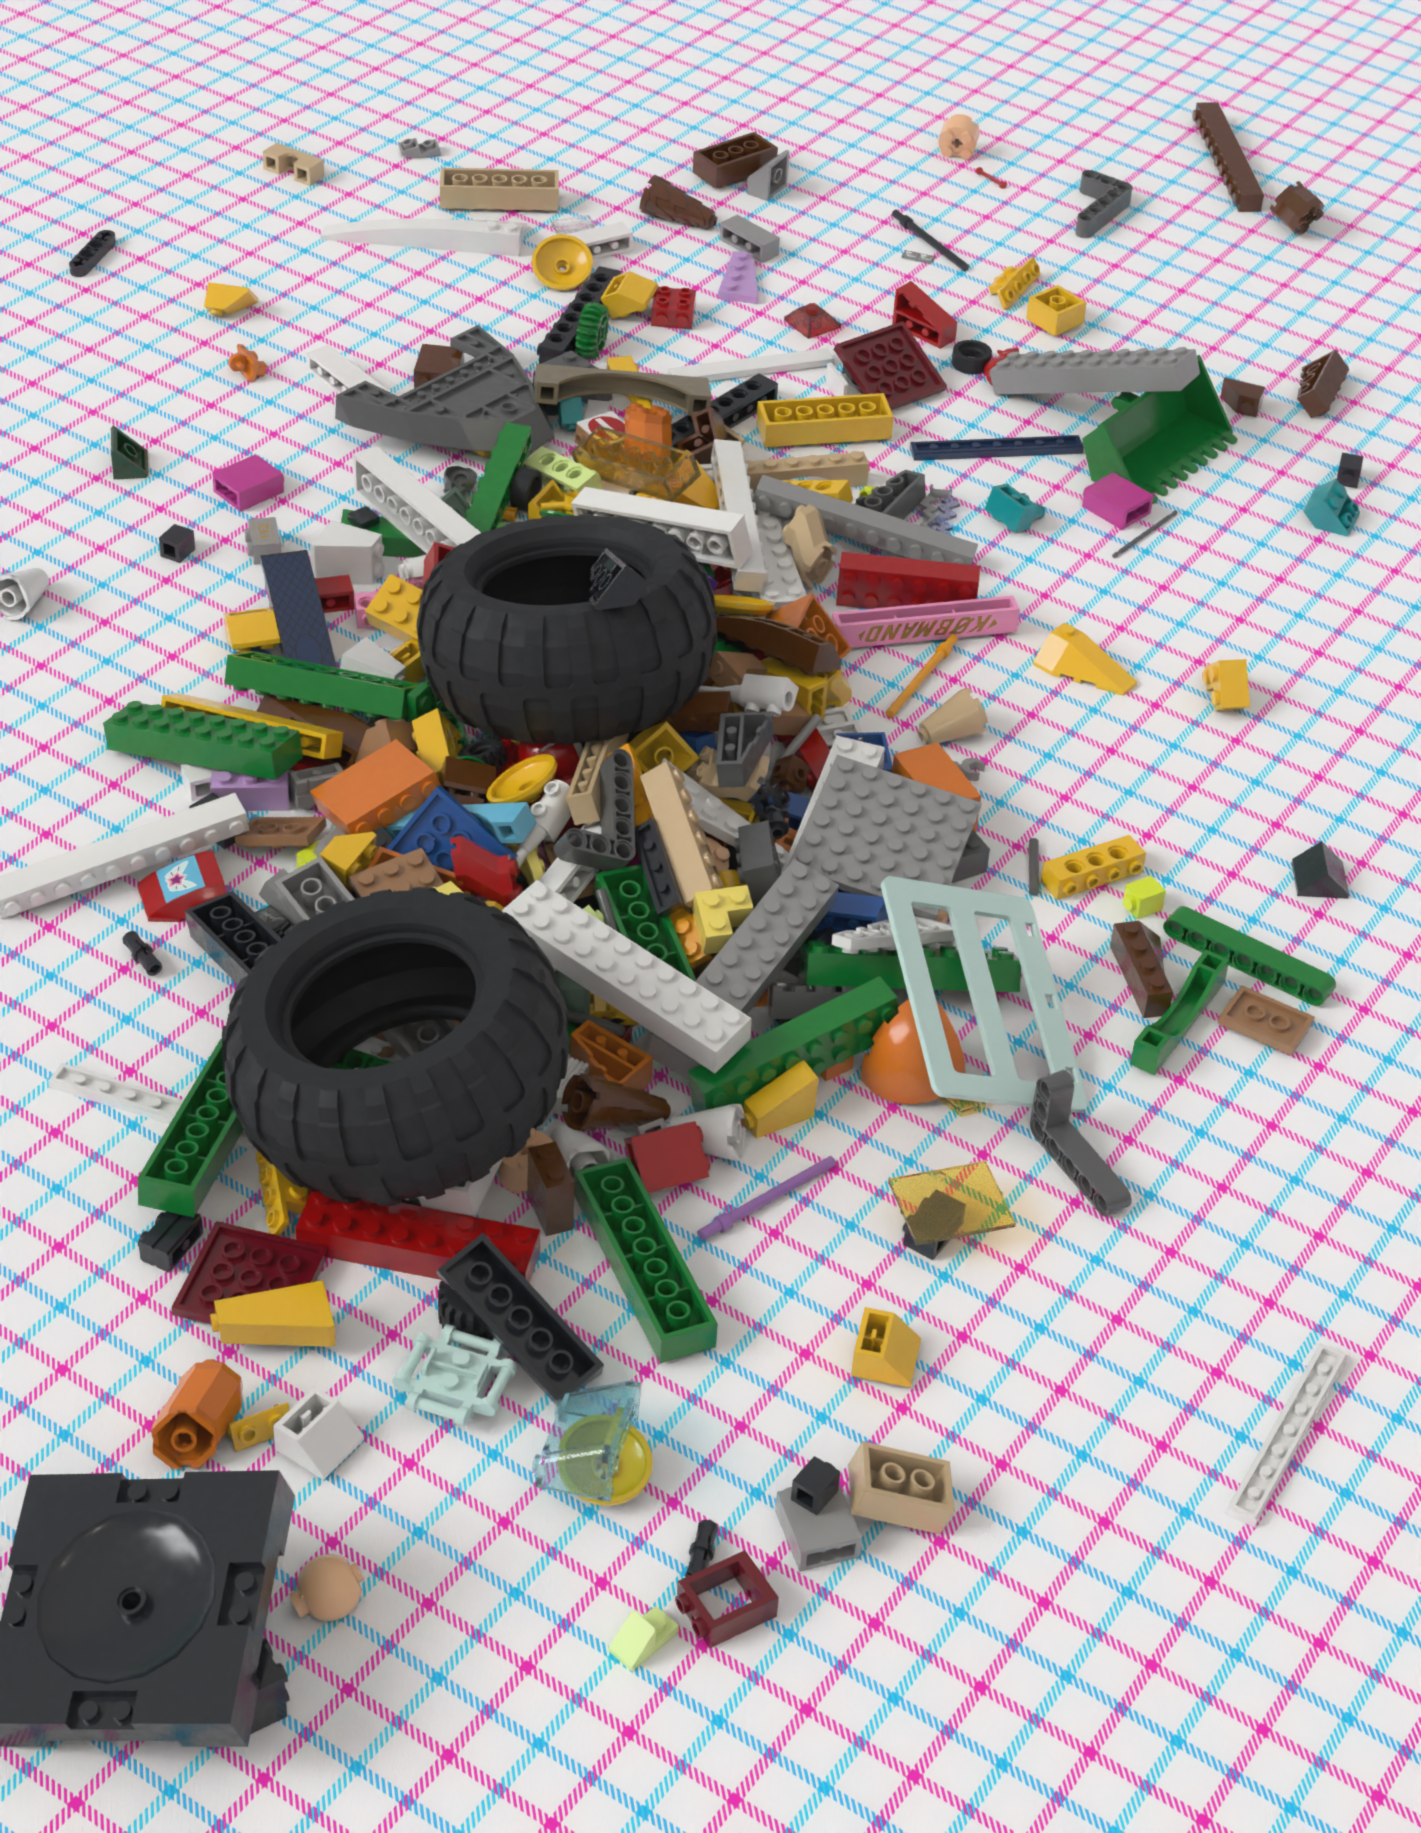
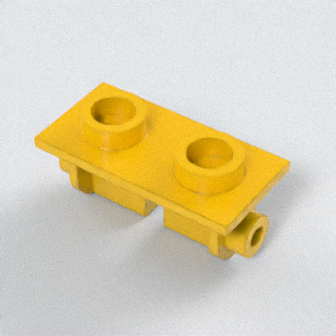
M288 1402L281 1405L275 1404L273 1408L238 1421L233 1420L232 1423H229L226 1433L229 1438L232 1437L235 1452L274 1438L273 1426L290 1410Z

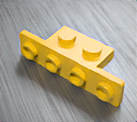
M1034 257L1029 258L1022 266L1015 268L1014 266L1006 267L1002 270L1003 273L994 278V282L988 288L991 294L997 293L1003 309H1008L1041 275L1040 267Z
M257 1151L256 1163H258L259 1183L262 1186L263 1192L262 1201L263 1205H265L267 1216L266 1225L269 1228V1234L280 1236L289 1223L288 1210L302 1214L309 1197V1191L305 1187L301 1188L290 1182Z

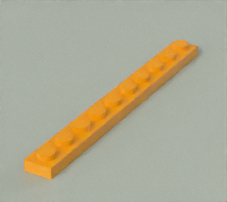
M627 743L619 749L626 750L631 755L633 761L635 827L650 818H654L640 778L643 775L633 747ZM680 908L670 914L669 917L691 969L712 958L711 954L703 955L693 913L689 914L683 908Z

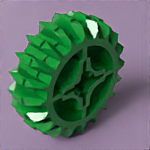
M588 302L584 306L576 330L575 345L577 354L580 357L595 359L603 351L609 327V311L607 306L596 302Z

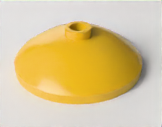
M558 234L544 239L537 245L532 255V269L536 278L543 285L554 290L564 291L579 287L589 278L593 267L592 254L587 245L571 235Z
M714 595L715 613L757 615L761 618L775 609V603L768 600L735 595Z
M541 754L515 764L491 784L487 791V799L491 804L534 802L544 792V786L553 779L557 769V761L552 755Z
M594 1417L578 1423L566 1434L560 1446L558 1466L563 1481L576 1496L592 1504L614 1506L626 1503L642 1492L651 1476L653 1458L648 1442L635 1427L625 1421L612 1417ZM605 1468L608 1473L602 1474L598 1469Z

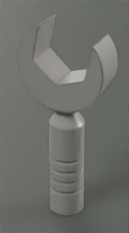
M967 758L962 761V764L954 761L969 781L979 780L980 773L973 771V769L983 772L985 769V763L977 758Z

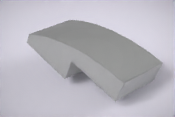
M413 138L405 139L398 143L401 155L405 157L426 158L441 155L437 139L425 140L423 143L418 144L417 139Z

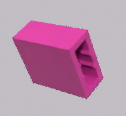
M257 454L212 473L213 492L240 512L284 493L283 473Z
M1113 472L1084 489L1082 507L1123 530L1151 514L1154 495Z

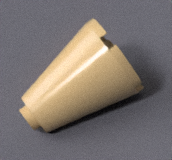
M967 687L959 690L919 724L917 731L921 741L927 744L942 743L987 731L988 728L984 727V724L988 723L985 710L978 698L973 699L970 696V693L973 691Z

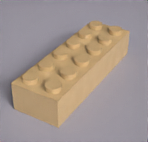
M441 167L440 208L447 210L485 209L492 211L494 209H503L506 211L525 210L528 212L534 210L558 211L559 170Z

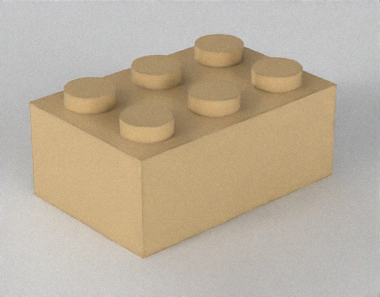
M862 1441L848 1464L852 1515L940 1534L955 1512L950 1461Z

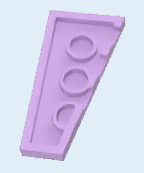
M733 251L718 290V299L758 304L753 254L744 251Z

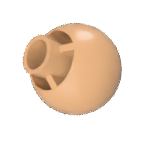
M335 1554L321 1555L310 1560L302 1568L297 1578V1590L290 1593L289 1596L300 1617L310 1614L321 1621L339 1620L351 1613L357 1606L362 1593L360 1582L364 1580V1577L356 1562L350 1565L348 1560L342 1556Z

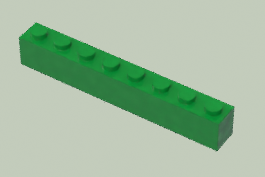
M506 422L503 430H500L498 433L497 445L492 447L490 462H486L484 476L479 478L478 491L473 493L470 509L467 508L465 512L466 521L481 533L496 529L498 522L502 520L510 500L513 479L517 471L524 466L533 443L531 426Z

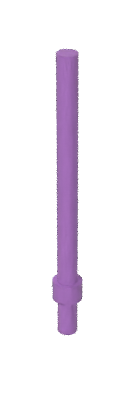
M829 1156L729 1213L723 1212L716 1216L712 1223L697 1231L698 1237L704 1241L718 1232L724 1233L731 1229L735 1222L836 1166L835 1159Z

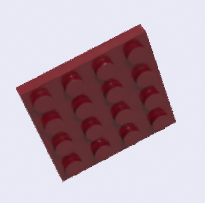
M903 321L838 343L833 349L862 393H884L891 410L943 392L947 387Z
M216 1221L171 1307L172 1315L211 1324L210 1314L215 1313L214 1301L315 1282L328 1256V1247Z

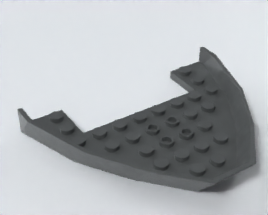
M479 325L452 337L450 340L451 347L458 349L461 353L475 357L474 359L400 396L367 381H363L336 395L335 419L351 427L417 444L491 452L492 447L497 445L498 433L500 430H503L506 422L532 427L533 443L530 451L555 438L547 412L542 403H535L534 386L514 354Z

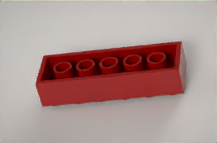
M841 552L836 605L875 609L977 599L980 566Z

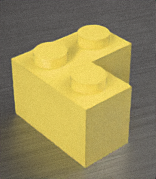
M748 885L695 892L692 911L703 955L719 953L733 935L731 927H739L752 912L753 904Z

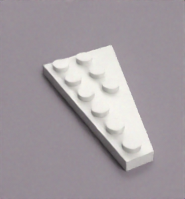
M664 758L663 761L661 762V764H662V763H664V762L667 761V762H668L669 764H671L674 768H676V766H674L672 763H670V762H669L668 760H666L665 758ZM683 773L685 778L683 782L684 788L688 790L692 797L690 805L700 819L698 825L707 833L736 848L735 838H739L738 827L750 825L751 823ZM775 842L782 871L789 852Z
M914 915L922 946L933 947L936 942L944 945L954 944L955 937L951 925ZM889 920L868 924L867 928L857 927L856 931L846 930L832 935V945L841 947L844 953L858 954L861 949L867 952H877L878 948L897 950Z

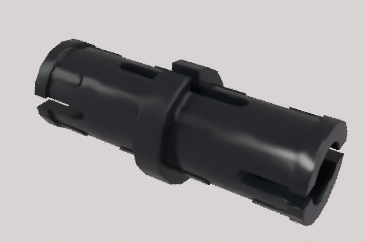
M129 931L123 936V944L132 953L133 960L136 963H140L149 976L157 975L162 970V963L153 954L152 947L144 943L136 931Z
M701 1520L698 1523L695 1542L689 1548L690 1561L685 1577L707 1568L709 1561L714 1558L715 1549L713 1545L716 1533L718 1532V1525L715 1522Z

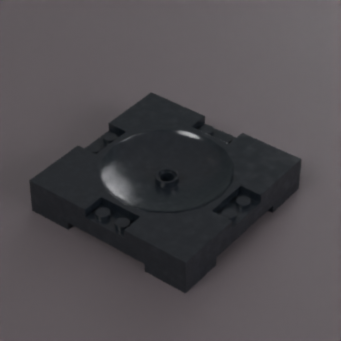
M279 1470L185 1472L183 1478L126 1479L123 1473L30 1475L8 1561L12 1575L0 1620V1746L53 1747L54 1741H178L182 1747H248L260 1680L257 1678L256 1673L278 1557L284 1556L295 1500V1494Z

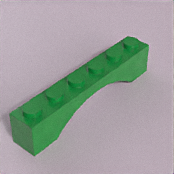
M1205 949L1193 965L1182 989L1169 1009L1157 1022L1147 1025L1134 1041L1130 1065L1152 1075L1158 1072L1225 983L1229 959Z

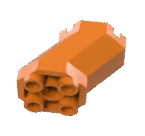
M630 403V407H626L625 410L626 447L624 455L634 459V455H638L639 460L644 462L671 463L672 415L670 411L664 410V407L651 406V409L643 407L642 404Z
M214 1359L195 1363L179 1379L176 1389L152 1425L153 1454L171 1469H181L184 1465H191L190 1468H200L216 1453L217 1445L229 1428V1423H232L242 1407L243 1384L241 1376L225 1363L217 1362Z

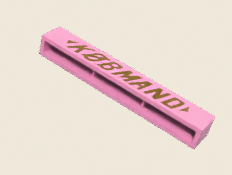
M1014 596L833 612L832 621L851 648L947 639L951 634L962 638L1017 632L1020 609Z

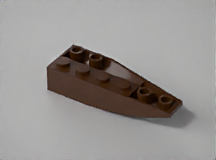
M716 616L717 633L726 634V638L729 640L744 642V646L747 648L764 651L763 655L767 657L780 658L785 665L802 668L801 671L805 674L829 673L841 668L834 643L795 626L758 617Z
M271 694L263 697L257 709V712L344 732L341 757L322 759L328 764L338 763L343 771L355 764L367 729L372 728L348 713L312 704H302L296 700H282Z

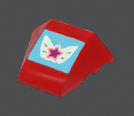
M213 850L196 853L172 862L152 872L137 883V889L148 922H182L186 919L185 910L226 893L225 883Z

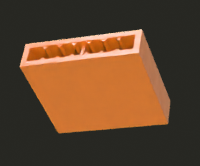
M395 739L312 789L310 793L319 811L346 835L373 832L380 826L386 828L420 807L437 786H441L435 771Z

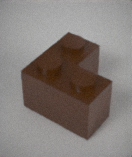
M711 406L691 415L695 434L677 442L680 457L685 450H688L699 464H710L714 439L728 440L723 419Z

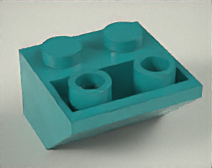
M1336 478L1315 488L1303 510L1316 529L1342 536L1350 535L1360 514L1358 505L1351 500L1345 487Z

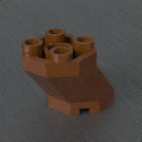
M1297 181V186L1289 185L1276 197L1275 202L1277 204L1275 207L1271 205L1270 210L1294 234L1299 232L1302 235L1309 229V225L1314 220L1317 221L1324 215L1322 211L1324 204L1300 181Z

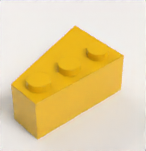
M436 708L412 721L414 729L412 737L418 746V751H416L417 757L435 771L437 778H439L445 757H458V753L462 749V745H458V740L462 738V733Z

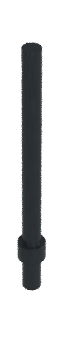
M897 209L892 212V216L899 221L901 226L905 229H910L963 271L968 270L969 265L916 225L911 217L903 215Z

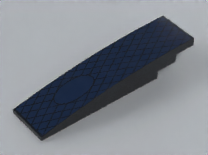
M300 550L260 555L269 607L274 611L281 643H279L282 657L337 668L308 551ZM314 702L312 705L317 706L321 705V703Z

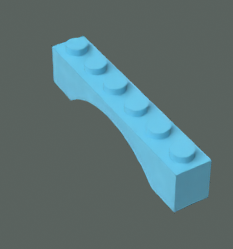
M527 802L462 805L494 833L501 843H523L537 824ZM420 807L386 827L388 834L393 840Z

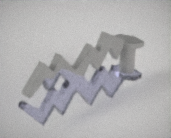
M930 484V493L919 503V506L924 508L922 514L929 519L920 523L921 526L951 535L948 531L953 530V527L945 521L956 518L957 514L952 509L960 507V503L952 496L953 486H950L949 490L933 489V484ZM936 498H942V505L937 508L932 505L938 502ZM939 510L943 514L936 516L934 513Z

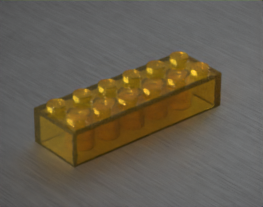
M603 426L595 429L570 452L574 462L581 463L590 470H595L600 475L602 481L669 502L676 500L680 494L701 476L693 453Z

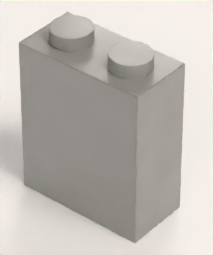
M840 1484L838 1492L818 1515L813 1514L791 1500L792 1487L777 1492L775 1512L799 1572L860 1557L862 1536L851 1514Z

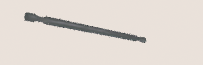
M1174 510L1170 515H1167L1119 549L1118 552L1113 553L1112 557L1116 558L1120 553H1123L1171 519L1172 516L1178 514L1177 510Z

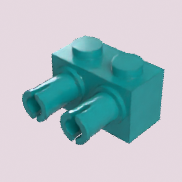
M1009 484L993 486L985 506V510L991 514L992 518L1001 521L1012 532L1029 530L1033 519H1041L1045 516V508L1041 504L1036 505L1026 493L1018 492Z

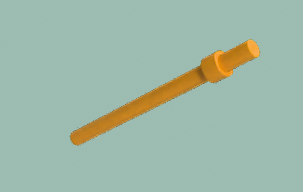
M951 634L945 642H941L935 649V654L886 710L887 717L893 718L940 661L948 657L952 652V647L958 641V637L955 634Z

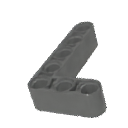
M1094 170L1083 171L1079 191L1096 200L1078 214L1075 234L1080 238H1090L1129 207L1133 186L1130 183Z
M618 748L600 765L601 834L577 828L569 829L554 845V852L560 860L610 871L624 868L634 858L633 761L631 755L626 750Z
M1060 1070L1042 1077L1036 1082L1030 1118V1129L1035 1139L1102 1216H1107L1129 1207L1132 1199L1126 1185L1069 1121L1074 1093V1083L1071 1075L1066 1070Z

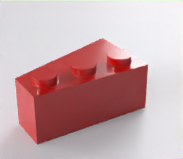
M909 281L896 289L892 325L903 321L913 336L939 349L956 340L958 322L916 284Z

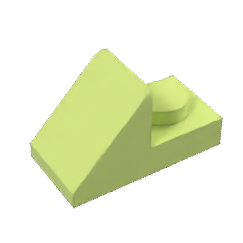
M657 1606L644 1616H641L634 1610L630 1613L609 1646V1652L632 1672L679 1633V1625Z

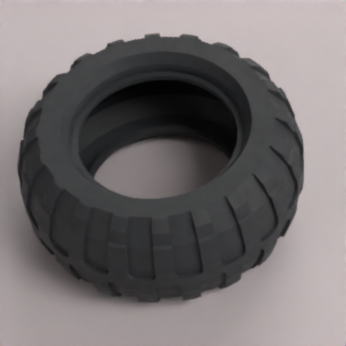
M581 514L579 516H547L540 519L517 521L491 531L487 530L464 544L461 543L448 552L444 559L434 566L430 578L425 581L416 626L424 673L435 697L442 701L446 709L451 711L460 722L473 728H479L481 732L497 738H507L527 744L572 745L574 743L605 741L631 732L641 731L659 720L668 718L679 711L684 703L697 694L699 687L706 680L717 642L713 590L703 565L698 564L695 555L688 550L683 541L647 523L642 524L622 517ZM606 548L650 583L648 587L649 592L642 601H637L635 605L604 610H597L589 603V598L593 595L590 593V588L594 585L590 581L591 567Z
M431 887L412 888L411 891L392 892L391 889L370 893V896L357 898L349 902L344 900L327 907L326 911L311 919L300 921L288 929L287 935L276 945L267 947L255 959L251 974L241 979L229 1004L227 1025L223 1026L222 1065L225 1071L226 1090L249 1142L293 1184L301 1188L305 1187L312 1192L320 1191L327 1198L349 1204L356 1203L361 1199H368L378 1206L398 1205L402 1202V1199L421 1196L428 1200L445 1195L446 1189L457 1186L469 1180L473 1183L490 1174V1169L503 1157H513L526 1145L527 1140L531 1137V1128L542 1125L557 1101V1090H559L561 1079H565L567 1073L569 1037L567 1034L568 1012L550 960L513 916L506 912L503 913L495 906H487L484 901L462 892L447 895ZM447 1019L462 1021L443 1039L405 1059L371 1068L331 1069L351 1049L363 1041L391 1028L425 1020Z

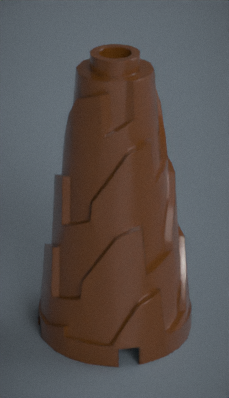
M653 175L648 181L652 186L649 189L645 187L640 200V212L672 222L677 221L692 227L714 228L718 217L715 216V211L703 205V202L687 195V192L672 185L671 182L660 176Z
M584 1073L573 1075L565 1086L561 1103L568 1105V1112L562 1111L566 1125L573 1130L579 1131L638 1127L663 1118L665 1121L671 1114L670 1105L662 1097L649 1094L645 1090L625 1087L622 1083L608 1081L603 1077Z

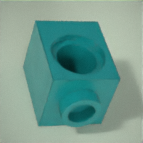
M581 397L568 398L557 403L560 429H566L568 432L576 431L577 422L584 420Z

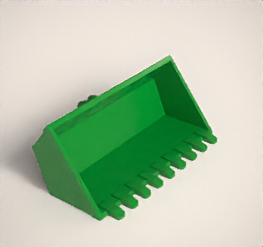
M1197 355L1200 374L1181 391L1145 392L1140 396L1131 392H1121L1119 396L1113 398L1111 404L1118 412L1082 438L1091 481L1097 482L1114 472L1154 495V492L1158 495L1166 496L1168 489L1163 485L1172 489L1178 487V482L1173 477L1186 481L1188 474L1183 470L1195 474L1198 472V467L1194 463L1201 466L1208 464V460L1203 455L1215 459L1218 457V452L1213 448L1225 452L1228 449V445L1223 441L1230 444L1237 443L1238 439L1233 435V429L1200 355ZM1154 495L1152 504H1155L1158 501V497L1156 495Z

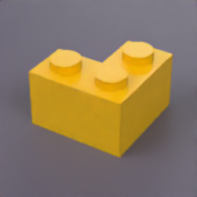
M1246 659L1219 660L1204 667L1202 681L1203 684H1206V690H1214L1211 693L1212 705H1215V711L1242 710L1250 707Z

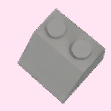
M789 150L783 151L748 177V195L768 201L787 186Z

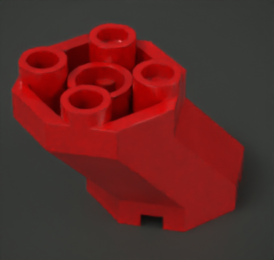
M463 835L450 838V844L456 843V849H451V857L456 880L463 882V884L458 886L461 891L471 889L490 901H496L504 908L523 892L522 885H517L516 876L519 874L517 858L511 859L510 854L499 856Z

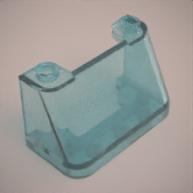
M628 1380L565 1393L563 1399L558 1398L555 1408L556 1418L541 1455L536 1454L533 1461L532 1473L537 1474L536 1487L610 1502L614 1492V1474L618 1472L620 1455L631 1425L637 1429L642 1384Z

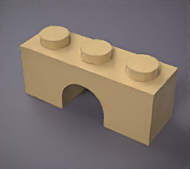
M275 143L263 151V169L278 175L285 171H294L295 181L311 186L324 178V159L280 143Z

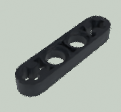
M111 230L99 231L69 262L70 274L74 277L86 276L115 246V232Z

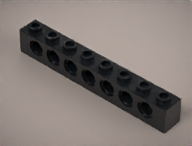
M599 266L591 274L590 279L587 283H584L581 291L577 292L575 299L569 303L566 311L562 312L557 323H554L552 330L546 334L543 342L538 344L537 355L539 356V364L568 351L576 352V330L584 306L588 302H596L603 305L600 298L613 277L621 275L622 271Z
M758 373L712 400L711 407L722 417L723 423L731 429L757 413L758 401L777 400L778 383ZM687 415L671 424V463L653 464L665 469L680 459L677 442L695 434L692 416Z

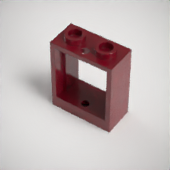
M745 1550L678 1581L677 1596H675L677 1608L683 1615L686 1614L695 1635L699 1639L703 1638L709 1648L777 1617L779 1597ZM735 1578L751 1600V1603L714 1620L697 1595Z

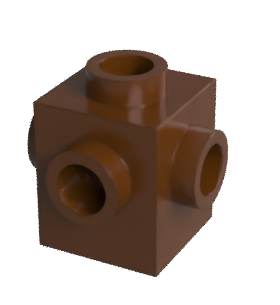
M794 754L777 759L772 769L770 784L773 786L779 783L781 788H785L786 791L795 794L804 792L810 766Z

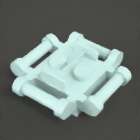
M449 1324L444 1326L439 1341L432 1340L424 1333H418L413 1340V1349L401 1371L395 1374L392 1380V1384L397 1389L409 1392L405 1408L411 1411L419 1409L454 1420L455 1424L465 1426L469 1419L473 1420L476 1413L490 1417L494 1416L499 1407L498 1401L509 1379L514 1377L518 1369L516 1362L511 1359L499 1360L503 1346L495 1338L492 1341L458 1331L455 1326ZM456 1342L489 1353L485 1356L451 1346V1344ZM423 1354H429L422 1366L420 1378H412ZM495 1374H496L497 1377H496V1379H495V1381H494V1383H493V1385H492V1387H491V1389H490V1391H489L487 1397H484L485 1394H486V1392H487V1390H488V1388H489V1386H490V1384H491V1382H492V1380H493V1378H494V1376H495Z

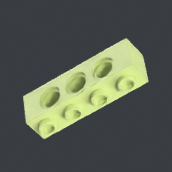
M543 446L526 458L524 467L541 472L542 485L546 486L553 479L564 494L568 491L581 492L584 487L604 490L600 482L601 477L595 470H590L581 463H576L567 456L563 457L554 450H549Z

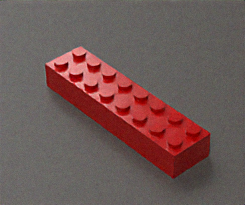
M320 1191L310 1192L295 1228L296 1240L328 1247L327 1258L439 1280L442 1279L437 1275V1270L482 1233L488 1237L529 1283L540 1255V1229L406 1203L378 1206L368 1199H361L353 1204L343 1203L325 1197Z

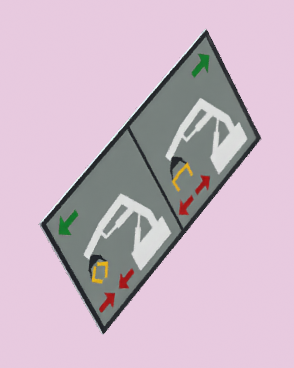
M905 250L901 258L931 264L935 256Z

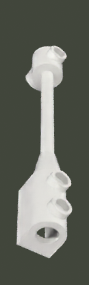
M744 674L741 685L725 686L723 688L700 686L698 692L730 691L732 702L745 707V712H759L760 709H766V712H771L773 717H780L782 711H790L793 708L799 687L788 677Z
M558 779L548 782L544 786L545 793L541 800L532 805L531 812L537 824L525 841L519 844V849L516 852L519 867L526 856L544 839L555 842L571 817L566 800L570 788L567 783Z

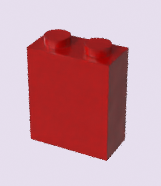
M696 1121L624 1139L627 1155L648 1193L709 1177L710 1161L707 1154L703 1153L701 1145L704 1140L700 1126L696 1125Z

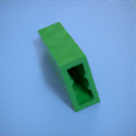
M343 509L341 523L354 526L348 521V513L353 510ZM380 516L379 524L365 529L382 534V544L384 545L382 556L413 558L423 554L422 549L384 517Z

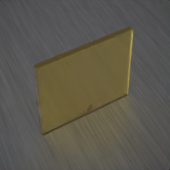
M986 1161L888 1179V1184L900 1208V1213L905 1219L916 1246L1016 1226L1003 1193L1000 1191Z

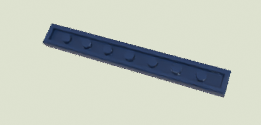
M1079 435L910 442V451L914 461L1083 454L1084 449Z

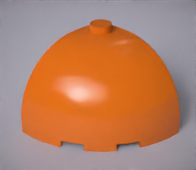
M813 593L784 605L765 617V619L795 626L834 643L839 659L846 656L851 649V646Z
M908 999L897 1008L900 1012L889 1023L884 1021L873 1036L872 1040L875 1043L870 1053H865L863 1058L861 1080L873 1093L883 1099L901 1104H921L937 1100L941 1097L932 1090L912 1008ZM936 1000L953 1068L956 1072L966 1073L964 1056L956 1032L945 1011Z

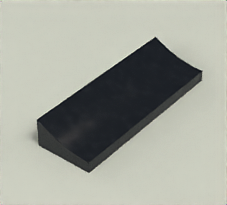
M484 1233L480 1234L437 1270V1275L557 1407L602 1374L604 1368L602 1361Z

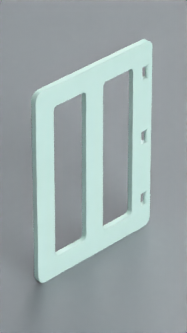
M893 876L886 877L881 882V890L930 1084L935 1094L943 1098L1030 1108L1033 1106L1036 1082L1021 1080L1017 1075L974 916L979 915L1008 921L1050 1073L1069 1070L1074 1083L1070 1112L1081 1113L1088 1106L1087 1098L1032 904L1024 897ZM912 905L945 910L949 915L991 1076L959 1073L953 1068ZM1027 926H1030L1032 936H1028ZM1047 997L1050 998L1052 1008L1048 1007Z

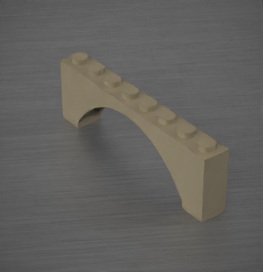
M537 363L535 367V403L557 405V402L581 395L623 394L659 401L678 408L689 416L711 406L712 395L708 378Z

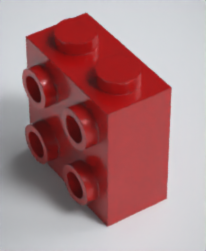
M668 286L658 287L654 293L652 303L651 326L692 329L696 305V290L670 288Z

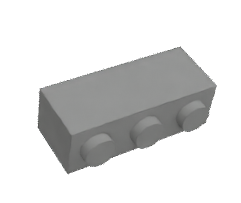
M738 214L721 222L720 240L739 251L753 254V258L761 263L779 255L780 237Z

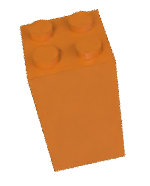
M938 742L894 754L892 773L981 802L979 792ZM978 817L973 827L975 832L977 831Z

